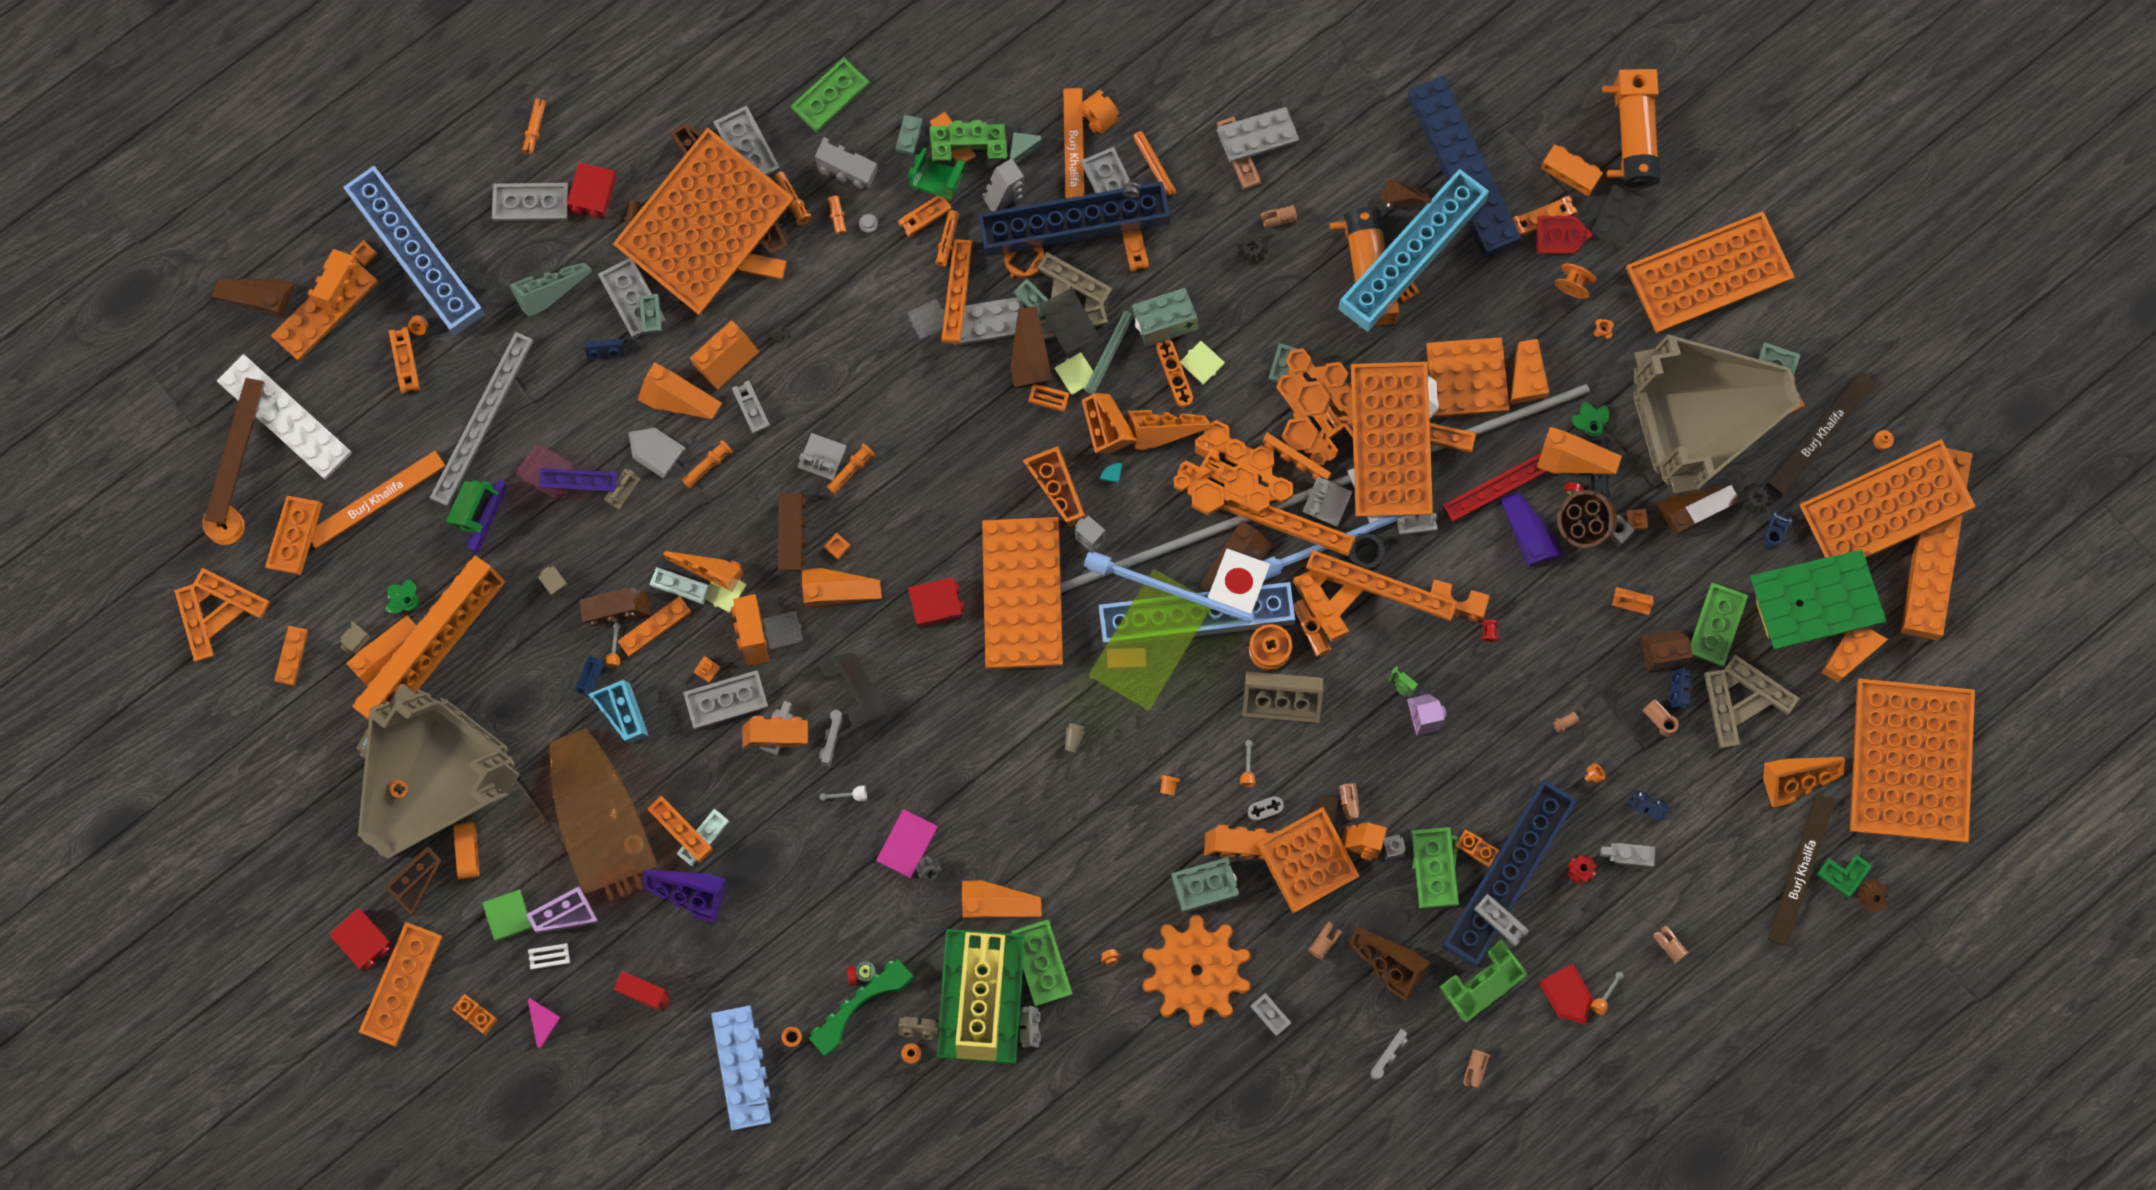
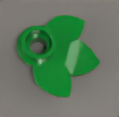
M1584 402L1580 408V415L1572 416V421L1576 428L1584 430L1588 436L1598 437L1603 432V425L1609 420V411L1606 405L1596 410L1592 405ZM1595 426L1597 430L1592 431L1590 427Z
M407 579L403 586L396 584L387 588V595L391 601L386 605L385 609L392 614H400L404 610H416L419 606V598L416 595L417 588L415 583Z

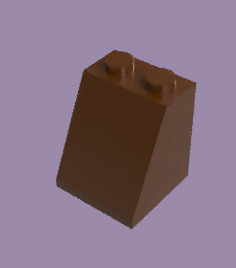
M1679 629L1640 635L1648 673L1686 667L1693 658L1689 638Z

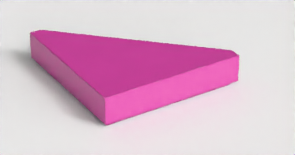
M529 998L528 1004L537 1047L541 1049L560 1020V1017Z

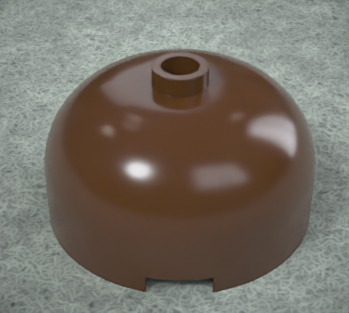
M1583 490L1575 492L1566 498L1567 500L1563 503L1557 517L1558 527L1564 539L1576 547L1595 548L1603 545L1612 537L1617 526V513L1614 505L1606 496L1595 491Z

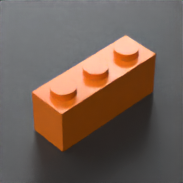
M1555 144L1541 166L1542 170L1588 197L1603 173L1597 166L1587 164L1580 156H1574L1566 148Z

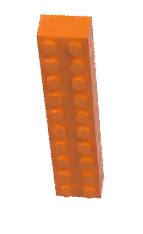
M1946 448L1967 488L1972 453ZM1962 515L1915 536L1900 633L1937 641L1943 636Z
M474 556L466 564L462 572L455 577L454 582L449 588L443 592L436 604L430 608L427 615L418 623L414 631L407 636L401 647L394 652L388 663L381 668L375 679L368 684L366 690L356 699L352 707L369 721L370 708L390 702L401 684L406 685L413 692L416 689L419 690L506 581L490 565Z

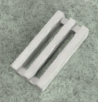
M567 943L528 950L531 970L570 964ZM564 949V952L534 957V954ZM565 956V960L535 964V961Z

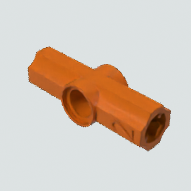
M1305 600L1297 601L1293 604V607L1303 629V634L1307 637L1315 656L1321 657L1332 649L1320 627V623ZM1312 624L1315 625L1317 629L1315 631H1309L1306 627Z

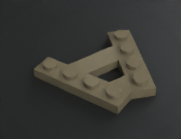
M1047 252L1038 266L1039 271L1054 279L1049 318L1040 321L1044 340L1108 324L1103 305L1110 295L1112 288ZM1070 288L1086 296L1085 309L1067 313Z
M1737 655L1733 656L1724 670L1704 674L1720 749L1740 745L1736 726L1771 704L1786 715H1789L1800 699ZM1740 682L1754 692V694L1732 707L1729 688Z

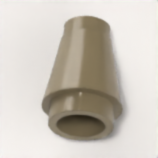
M1069 723V726L1066 727L1065 750L1076 752L1085 733L1083 731L1084 726Z

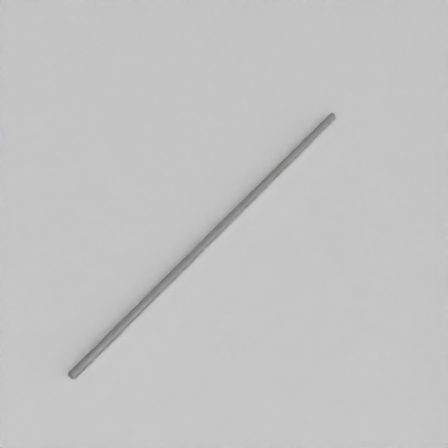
M1587 384L1464 431L1476 433V436L1588 394L1590 393ZM1430 444L1431 453L1445 448ZM1349 474L1332 480L1331 483L1343 487L1352 483ZM1312 488L1293 495L1291 499L1283 503L1276 501L1269 504V506L1282 510L1306 501ZM1236 516L1115 562L1114 565L1126 569L1237 527L1241 520L1245 523L1252 520ZM1091 571L1061 583V593L1105 576Z

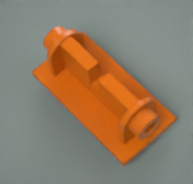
M1616 587L1612 606L1649 615L1654 597Z

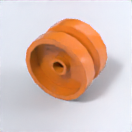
M1274 624L1261 626L1256 629L1251 637L1249 645L1250 659L1254 665L1262 670L1274 671L1280 669L1289 660L1292 649L1291 637L1281 626Z

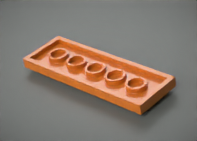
M358 263V270L351 277V286L348 291H345L343 296V305L341 308H338L336 313L316 306L309 297L271 335L272 338L299 362L379 283L378 280Z
M405 922L360 1027V1033L395 1047L397 1046L443 936Z

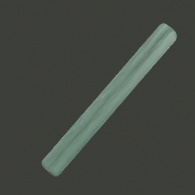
M1128 311L1123 313L1085 388L1086 392L1090 394L1096 392L1133 319L1132 313Z

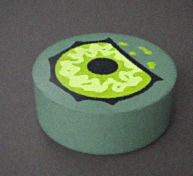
M862 962L856 968V975L862 982H869L876 974L875 967L869 962Z

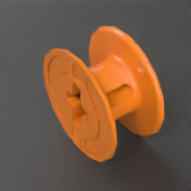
M1563 264L1561 268L1568 277L1567 279L1555 280L1556 287L1570 296L1580 299L1589 298L1590 294L1583 286L1585 283H1595L1597 280L1595 275L1578 265Z
M232 506L229 507L225 524L228 527L226 530L220 523L206 521L203 518V529L206 535L216 544L231 545L242 537L245 530L242 516Z

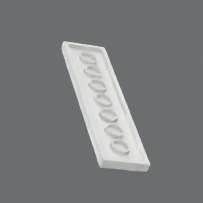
M244 354L217 380L238 401L245 377L264 381L265 386L256 418L325 480L352 454L345 445Z

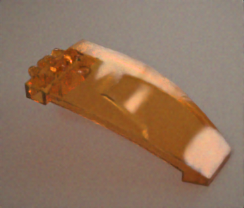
M587 728L551 741L550 772L555 809L562 837L583 894L604 887L609 900L612 901L614 896L609 885L616 883L619 895L621 897L625 896L620 883L623 880L626 890L630 894L632 893V888L627 878L634 876L639 890L643 889L638 874L657 867L658 864L633 802L612 763Z

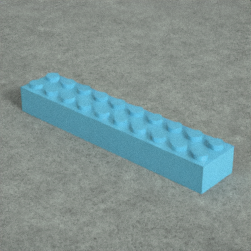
M1459 169L1432 198L1431 203L1422 209L1342 297L1338 309L1368 332L1487 201L1489 191Z

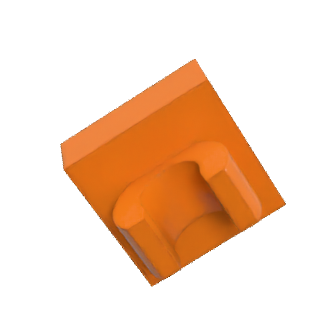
M1646 509L1626 511L1627 523L1634 530H1646L1648 528Z
M704 656L694 670V674L711 683L721 667Z

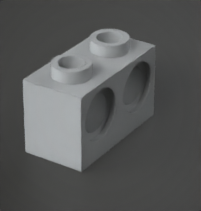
M1091 517L1081 518L1075 525L1076 540L1091 553L1105 541V530Z

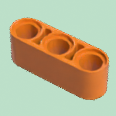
M475 823L454 824L458 879L479 877Z

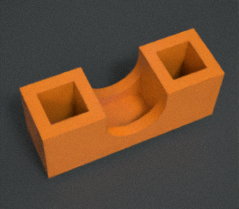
M1434 579L1430 593L1455 601L1451 596L1452 584ZM1471 590L1466 601L1457 603L1453 616L1459 617L1462 615L1473 622L1482 621L1490 595Z

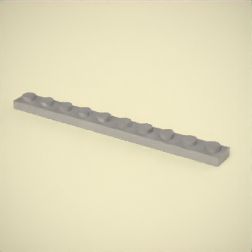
M515 332L430 496L431 500L447 507L449 506L533 344V339Z

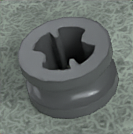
M1133 182L1124 184V196L1135 198L1140 195L1138 191L1140 190L1139 184Z

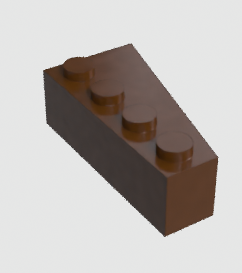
M779 493L778 570H803V566H806V555H803V547H806L804 528L807 525V518L804 516V509L807 508V498L804 493Z

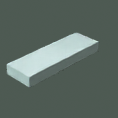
M656 567L649 584L651 587L703 605L710 590V586L658 567Z
M714 809L698 827L696 832L711 845L730 821ZM683 846L677 852V855L689 865L693 866L697 862Z

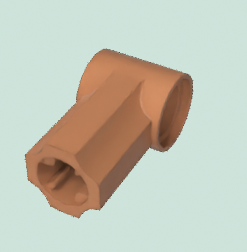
M1656 699L1643 709V712L1659 728L1663 736L1671 737L1676 733L1679 726L1678 720L1671 716ZM1671 723L1674 729L1667 730L1664 724Z

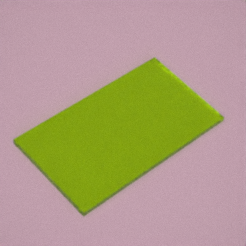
M1153 569L1149 575L1150 578L1195 593L1158 572V570ZM1143 585L1091 670L1089 677L1145 708V710L1150 711L1211 608Z

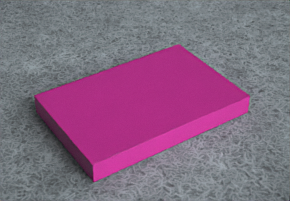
M903 809L876 861L911 879L938 826Z

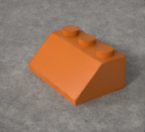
M731 320L692 355L690 359L693 366L719 390L757 356L759 351L746 334Z

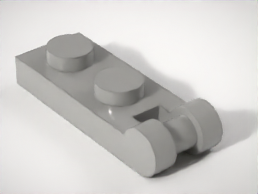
M749 380L744 382L742 386L733 387L732 391L753 435L770 428V424ZM745 392H748V393H749V395H747V396H744V397L741 396L742 393H745Z
M834 710L830 714L832 725L830 729L826 730L824 738L827 741L826 746L821 748L819 759H822V764L829 767L843 722V717L839 710Z
M1488 894L1474 909L1514 946H1517L1520 942L1519 939L1522 936H1526L1529 932L1525 926ZM1512 926L1517 929L1514 934L1509 931Z
M1400 1029L1370 1073L1372 1079L1379 1080L1383 1076V1068L1386 1063L1391 1065L1396 1057L1393 1054L1397 1048L1402 1049L1408 1039L1405 1038L1407 1032L1403 1029Z

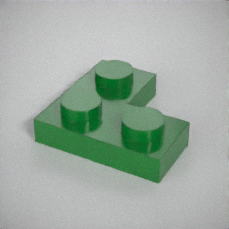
M1854 855L1847 867L1843 869L1828 858L1816 875L1849 898L1872 865L1858 855Z

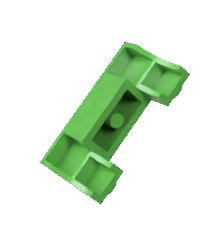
M974 120L971 123L953 121L949 123V126H930L932 162H935V160L951 161V150H984L986 148L988 160H1007L1004 124L987 125V122Z
M1500 940L1486 951L1492 964L1463 985L1459 977L1454 975L1440 986L1447 1000L1465 1022L1469 1021L1484 1008L1489 1007L1493 1001L1504 995L1511 987L1527 976L1524 968L1503 940Z

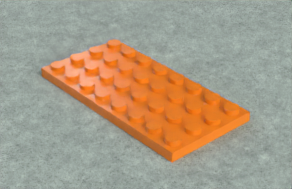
M1763 211L1626 265L1628 275L1656 334L1795 278Z
M1428 362L1351 364L1356 517L1433 514Z
M1942 439L1800 504L1825 558L1863 550L1865 559L1976 508Z
M1059 517L982 521L986 670L1063 666Z

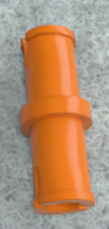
M832 196L828 198L831 210L830 218L834 223L835 234L842 235L847 233L843 218L845 214L841 209L839 196Z

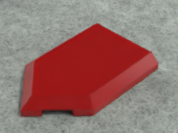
M1537 216V254L1576 253L1584 242L1593 235L1576 216Z
M1574 964L1539 982L1559 1018L1586 1025L1593 998Z

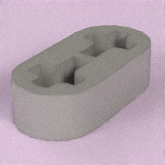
M1275 796L1253 803L1248 809V817L1252 821L1257 822L1276 816L1283 810V801ZM1272 801L1280 804L1277 811L1274 808L1267 810V807L1272 805ZM1255 807L1257 808V810L1263 808L1265 810L1260 812L1259 817H1256L1255 814H1251Z

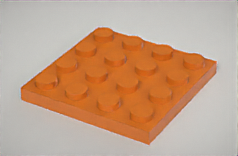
M1502 338L1426 344L1429 376L1437 382L1439 409L1434 413L1433 417L1509 412Z
M1324 807L1317 809L1256 843L1292 913L1359 877Z

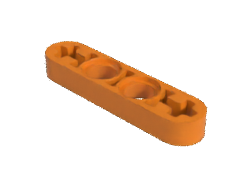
M1170 339L1159 342L1156 348L1175 401L1179 407L1188 408L1192 404L1193 395L1175 347ZM1162 344H1165L1166 346H1170V347H1168L1169 356H1167V357H1166L1165 350H1164V349H1161V348H1162ZM1169 360H1173L1177 363V366L1174 369H1169L1166 363ZM1180 377L1183 380V384L1175 386L1172 382L1173 379ZM1181 390H1183L1185 397H1189L1187 403H1184L1183 400L1180 401Z

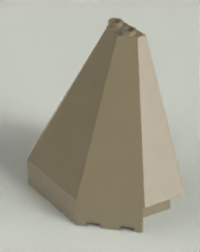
M1667 335L1656 346V349L1635 352L1638 366L1634 368V382L1637 383V391L1634 392L1635 406L1653 468L1656 473L1661 472L1662 479L1667 485H1672L1674 493L1698 490L1801 404L1800 394L1795 387V377L1791 373L1790 368L1672 335Z
M401 684L390 702L370 708L358 836L363 839L364 843L374 847L381 856L390 858L507 796L519 777L518 772L513 770L515 764L512 758L506 754L508 752L507 746L448 700L443 698L435 700L431 698L429 693L418 689L413 692L406 685ZM399 779L407 784L408 791L404 797L397 798L390 794L389 784L393 780ZM396 784L394 791L400 793L403 787Z

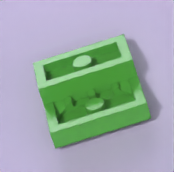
M520 889L483 902L495 942L533 929L526 915L528 911Z

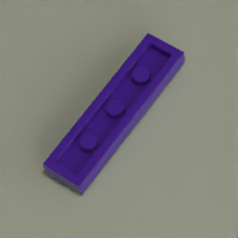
M539 469L540 488L614 492L616 490L617 472Z
M498 479L497 483L493 484V489L498 491V495H491L489 501H485L482 508L484 512L481 518H478L476 523L483 526L480 533L474 532L467 541L468 549L473 554L478 555L507 491L508 485L505 481Z

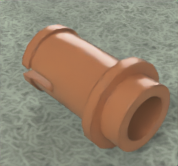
M1572 712L1561 719L1557 718L1553 725L1558 733H1563L1565 729L1578 724L1579 718L1575 712Z

